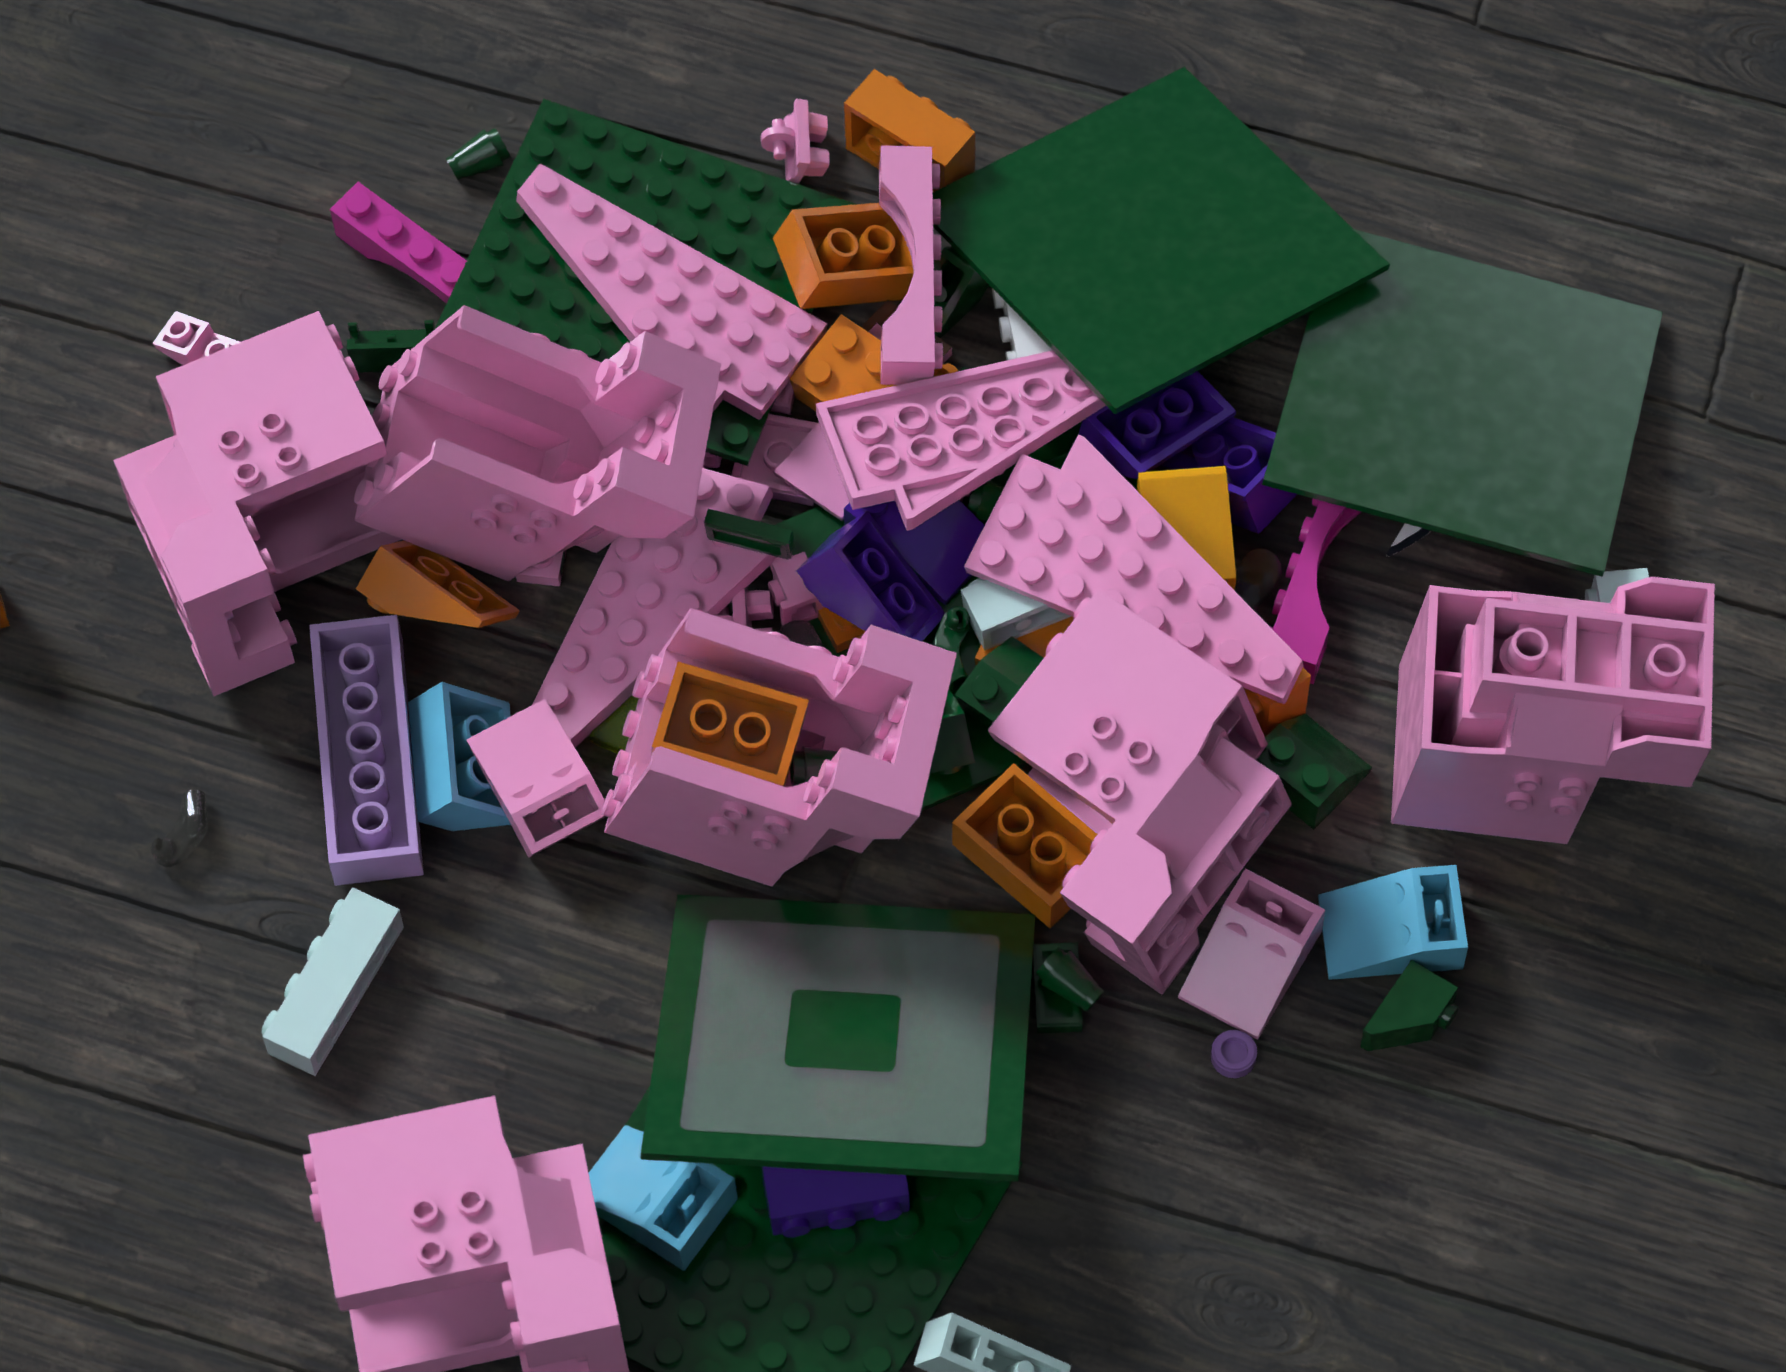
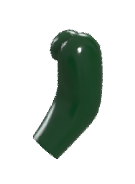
M961 606L952 607L943 615L932 643L934 646L957 653L949 685L950 690L959 689L968 678L959 649L969 631L970 616L968 611Z

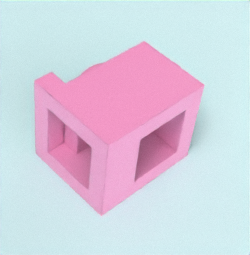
M805 552L792 555L791 559L788 560L778 557L770 565L773 580L768 582V588L771 591L776 607L780 606L781 624L784 629L818 618V610L824 608L815 595L805 587L803 579L796 572L808 559Z

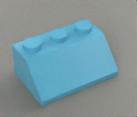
M440 682L408 702L418 822L449 831L511 825L466 741L468 738L511 716L509 702L445 682Z

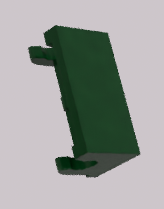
M425 320V329L359 331L357 322H348L350 339H347V353L352 359L357 373L383 372L388 365L392 366L401 359L407 349L411 350L434 331V320Z

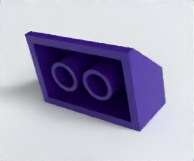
M1196 371L1117 414H1114L1107 406H1104L1082 421L1079 435L1084 436L1122 476L1138 479V473L1150 472L1234 417L1236 410Z
M762 1167L763 1185L773 1236L783 1234L785 1237H799L807 1234L810 1229L829 1226L831 1229H843L854 1225L857 1220L868 1218L888 1221L899 1217L902 1212L909 1211V1192L906 1175Z

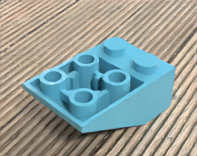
M1456 865L1410 868L1318 895L1319 907L1325 909L1322 933L1328 980L1402 974L1411 960L1431 972L1464 968L1468 943Z
M625 1125L589 1172L597 1215L684 1271L737 1201L735 1180L713 1164L641 1160L643 1132Z

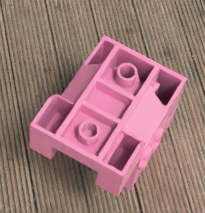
M464 305L411 350L407 349L401 359L392 366L388 365L384 369L379 380V389L382 390L381 400L375 408L372 418L384 440L387 453L384 457L365 464L364 479L359 483L354 496V502L358 504L355 521L508 582L528 567L551 558L575 545L597 553L620 536L626 538L664 539L694 517L721 363L646 331L630 343H625L620 351L601 363L589 358L586 353L580 350L565 348L551 342L542 334L529 333Z
M319 311L156 376L174 436L113 460L129 509L192 642V651L213 696L295 663L290 646L297 644L288 620L280 622L275 613L281 610L275 591L375 551L381 545L401 540L355 521L358 504L354 502V496L359 483L364 479L365 464L384 457L387 452L384 440L355 384L356 381H359V376L350 356L344 358L340 350L343 348L337 329L334 324L326 327Z
M1648 577L1619 586L1611 603L1519 592L1476 591L1430 585L1399 664L1391 824L1568 844L1600 777L1691 788L1711 750L1715 584Z
M1098 589L1092 598H1085L1079 604L1073 616L1074 621L1064 633H1058L1050 641L1046 649L1045 658L991 725L988 732L995 741L1033 767L1028 773L1029 777L1097 833L1090 847L1091 853L1081 866L1075 865L1070 869L1062 882L1063 889L1060 894L1070 908L1087 919V929L1084 933L1092 946L1162 995L1200 946L1197 930L1199 924L1292 804L1280 777L1257 761V758L1267 747L1268 743L1243 686L1107 593Z
M690 608L658 656L651 655L645 672L640 671L636 679L632 694L633 697L639 698L636 711L630 710L622 732L623 736L629 737L625 751L620 750L617 754L612 775L617 776L618 780L615 789L608 791L602 808V815L608 817L604 833L773 887L785 871L833 845L862 853L873 839H900L920 816L957 653L870 625L860 639L855 637L852 640L847 656L841 655L837 657L832 655L826 648L820 646L807 647L790 641L787 636L781 633H765ZM679 661L808 699V710L795 751H801L802 746L837 751L831 761L824 760L818 777L812 776L809 782L792 787L789 770L784 787L664 747H657L652 753V744L677 662Z
M495 1096L308 1135L311 1153L303 1155L307 1180L308 1183H311L313 1194L310 1195L312 1213L315 1223L321 1222L322 1229L325 1231L335 1297L339 1310H349L359 1372H443L518 1355L520 1356L523 1372H629L583 1144L512 1158L505 1141Z

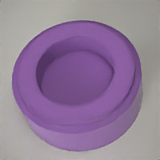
M1229 1030L1217 1036L1211 1050V1062L1217 1072L1225 1077L1240 1078L1247 1075L1254 1068L1257 1058V1047L1254 1040L1247 1033L1239 1030Z

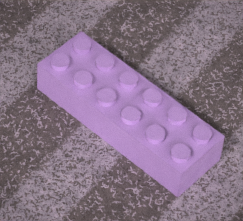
M390 615L309 625L328 860L334 884L336 886L424 875L420 827L417 818L403 639L398 616Z

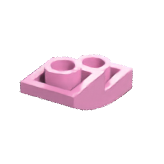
M175 311L153 342V345L168 357L185 365L240 342L214 333L208 322Z

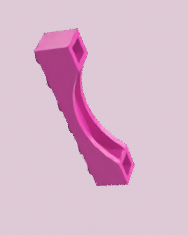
M357 182L330 209L336 236L366 258L378 260L409 275L447 304L467 260L360 182Z
M1316 499L1312 500V505L1317 507L1313 518L1305 517L1299 535V541L1304 543L1301 553L1293 552L1287 567L1285 577L1291 579L1287 591L1279 589L1272 614L1278 615L1274 628L1271 627L1302 659L1303 668L1311 675L1310 684H1314L1327 648L1329 625L1322 612L1317 590L1319 565L1329 544L1341 529L1361 513V511Z

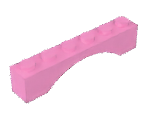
M881 146L879 205L894 220L903 234L911 254L914 273L906 296L897 310L882 325L880 347L881 385H901L932 378L934 376V369H942L943 343H935V332H942V306H934V296H941L942 271L934 270V260L941 259V235L933 234V224L940 225L941 201L940 199H933L932 189H939L940 164H932V147Z

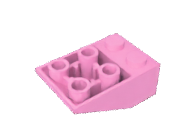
M546 699L529 706L466 740L528 858L607 817L602 815L605 800Z
M1245 868L1225 901L1178 998L1258 1040L1321 934L1325 909Z

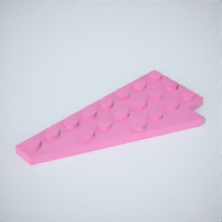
M542 164L538 165L517 191V203L630 342L646 331L721 363L713 412L722 400H725L760 420L788 384L790 377L826 334L828 323Z
M1052 350L816 403V416L852 510L895 501L906 530H912L995 476L1001 475L1006 469L1017 463L1021 454L1030 455L1106 405Z
M1079 434L1061 469L1024 454L1020 455L964 565L968 574L988 580L1044 603L1048 607L1072 617L1079 604L1085 598H1092L1095 592L1101 589L1241 684L1243 688L1284 705L1303 668L1302 659L1084 436Z
M702 468L694 517L664 539L626 538L620 536L611 543L533 702L535 704L546 699L575 748L633 694L634 685L640 671L645 672L652 654L656 656L660 654L690 608L714 616L718 615L732 601L735 595L744 587L746 588L773 563L774 559L778 558L709 540L704 526L708 509L761 522L773 497L769 486Z

